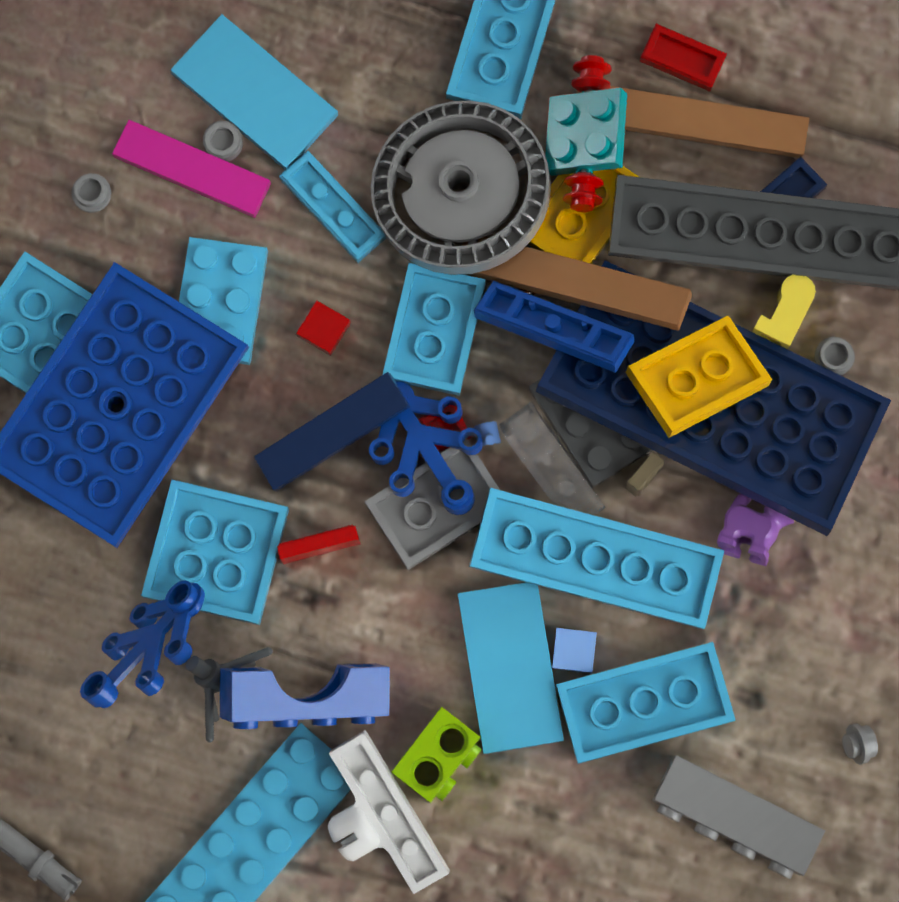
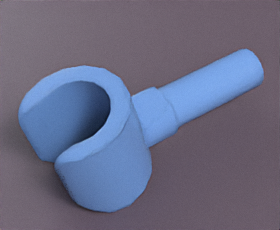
M485 422L474 426V429L481 433L483 446L501 443L497 422Z

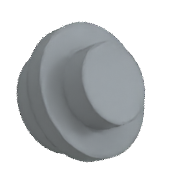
M93 173L85 174L75 181L72 187V199L76 206L84 212H99L109 204L111 188L104 177Z
M840 337L824 339L819 343L814 353L816 364L839 375L847 373L855 359L852 346Z
M858 723L847 727L846 734L842 738L846 755L850 759L853 758L859 765L868 763L870 758L875 757L878 753L877 739L873 730L868 725L861 726Z

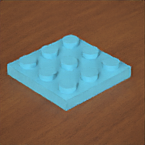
M27 252L22 254L0 286V377L24 393L28 392L93 295Z
M171 479L141 596L155 601L165 600L172 586L186 580L190 583H197L204 590L205 597L201 612L260 625L278 556L277 546L282 540L289 508Z

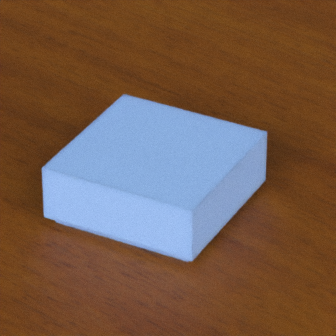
M556 628L552 669L592 674L597 632Z

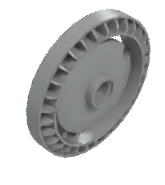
M470 100L450 101L434 105L416 113L403 122L388 137L380 150L371 179L372 206L379 226L389 243L412 263L433 272L450 275L473 274L486 271L507 262L521 252L541 227L549 207L551 194L548 163L543 148L532 130L518 117L505 109L489 103ZM469 129L484 131L492 135L498 136L502 140L506 141L507 144L503 146L496 139L480 132L470 131ZM519 153L523 160L515 164L512 156ZM410 158L406 168L403 167L407 159ZM528 173L527 193L514 219L493 237L478 243L479 238L495 231L510 216L518 199L519 177ZM398 177L412 184L406 192L402 193L406 211L412 221L428 235L443 240L444 245L422 239L401 221L395 207V188ZM458 183H469L468 188L462 192L452 191L453 187ZM454 242H468V245L454 246Z

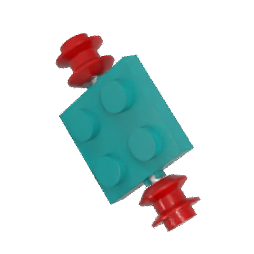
M595 55L584 56L580 61L573 64V71L580 74V77L573 79L571 86L580 93L552 96L549 99L545 157L551 176L572 174L564 179V184L572 188V190L563 196V201L569 204L572 210L578 212L593 211L595 206L603 202L602 197L595 194V190L602 188L604 182L593 174V171L623 167L627 93L622 88L610 89V82L604 79L603 76L609 74L612 71V67L604 62L602 57Z

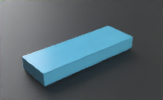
M309 151L304 153L279 175L280 180L357 263L386 239L385 234L376 222Z

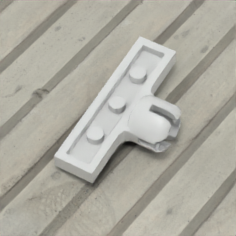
M364 730L330 750L329 755L355 797L354 804L332 816L328 824L329 834L334 843L345 838L340 842L342 847L338 849L341 855L348 861H355L376 848H384L390 854L413 894L448 875L450 869L367 731Z

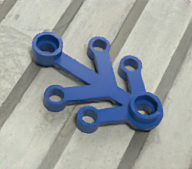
M395 381L409 403L410 408L381 425L378 438L372 441L369 446V454L372 460L378 465H386L393 460L395 452L392 443L400 421L407 432V437L398 470L393 472L389 478L392 492L396 496L406 497L414 491L415 482L413 476L419 454H421L443 488L441 499L445 509L454 515L466 514L473 508L475 503L472 487L466 481L456 479L435 445L461 449L467 455H475L483 448L481 433L474 428H466L461 432L421 425L414 413L438 416L443 422L448 424L458 422L463 415L460 401L451 396L445 397L440 401L415 396L413 389L408 384ZM454 405L457 407V411L452 415H446L443 413L444 408ZM468 437H476L478 439L477 443L472 447L465 446L464 440ZM385 446L389 448L385 456L378 457L375 455L379 447ZM400 478L409 480V484L403 489L395 487L396 481ZM455 489H461L464 491V495L461 499L453 500L450 498L451 492Z
M184 580L171 587L165 600L137 605L130 613L129 619L138 629L122 634L112 633L102 643V651L114 661L123 659L108 675L103 671H96L90 674L81 686V697L95 708H108L118 697V689L116 687L142 659L141 672L135 680L136 687L147 696H152L159 692L164 684V678L157 670L165 635L172 628L171 640L164 648V655L175 665L184 664L191 657L193 651L192 646L186 642L190 619L202 608L205 597L204 590L197 583H190Z

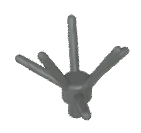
M267 647L224 664H219L213 659L203 661L197 656H192L186 661V669L194 674L195 682L204 689L207 742H213L214 722L219 720L214 693L220 692V668L255 667V661L273 653L272 648Z

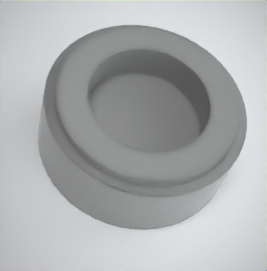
M217 121L209 125L205 130L203 145L208 154L228 162L240 154L243 147V139L240 130L233 123Z

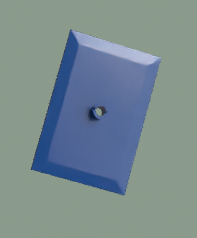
M114 262L1 430L0 474L118 548L249 349L248 344ZM113 404H124L121 411L113 412Z

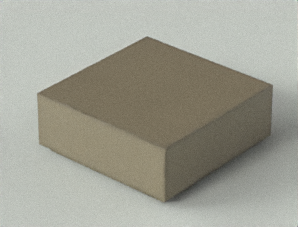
M652 452L629 479L625 488L635 497L639 496L660 472L664 465V460L655 452Z

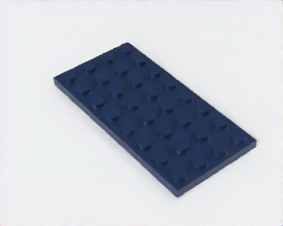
M606 260L602 264V267L632 274ZM689 302L680 330L677 331L580 305L577 313L630 332L634 335L635 342L616 373L556 350L535 392L825 536L829 535L891 402L890 399L735 324L772 378L770 385L668 438L627 376L626 370L629 365L722 319V317Z

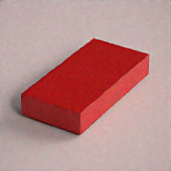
M656 23L639 62L711 92L727 53Z
M352 524L279 543L277 549L281 562L287 564L360 545L361 543L356 526Z

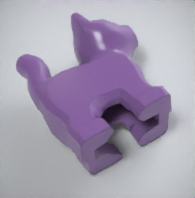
M740 493L736 496L725 514L724 529L720 531L717 539L718 547L724 550L725 555L739 559L741 555L740 545L748 544L750 545L748 553L751 554L750 562L767 566L770 556L768 551L776 541L779 530L789 524H794L795 520L767 506H764V513H759L746 507L750 503L751 498Z

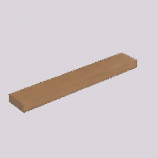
M610 86V89H613V88H621V87ZM622 88L627 93L626 131L799 158L800 156L803 158L809 117Z
M484 236L482 238H479L478 243L490 237ZM463 242L462 246L468 245V242ZM525 247L507 262L494 268L467 274L677 331L680 330L692 297L691 290L529 247Z

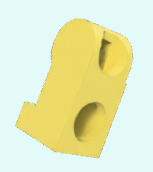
M799 275L787 277L778 290V306L772 318L769 319L760 315L752 332L789 349L814 299L816 291L812 280L807 276Z

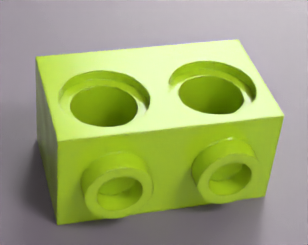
M441 707L392 770V773L428 802L432 803L436 797L443 801L457 783L451 777L459 766L463 765L468 769L482 749L476 745L481 737ZM449 730L458 731L464 738L462 749L456 753H448L440 746L442 735ZM429 762L438 768L439 777L433 785L423 786L417 782L415 772L422 763Z

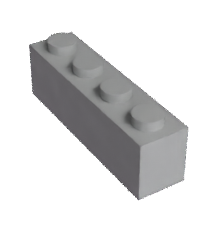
M677 755L672 758L652 799L653 802L660 805L657 810L658 813L678 823L683 816L696 823L695 832L713 841H716L720 835L734 842L731 850L751 860H754L757 854L771 861L768 869L788 879H791L793 873L799 876L805 875L825 833V830Z

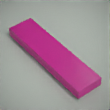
M128 120L112 153L113 157L253 218L256 217L271 185V181L267 178L131 120Z

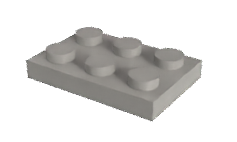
M466 438L464 440V445L467 447H472L468 439ZM448 448L440 453L456 479L464 480L472 487L475 503L473 508L466 514L454 515L445 509L441 499L443 488L427 463L415 469L413 476L415 488L410 495L406 497L396 496L392 492L391 487L388 486L365 501L366 506L407 570L415 567L480 525L489 489H500L477 454L467 455L461 449ZM401 478L396 481L395 487L403 489L409 484V480ZM455 489L451 492L450 498L453 500L461 499L464 491Z

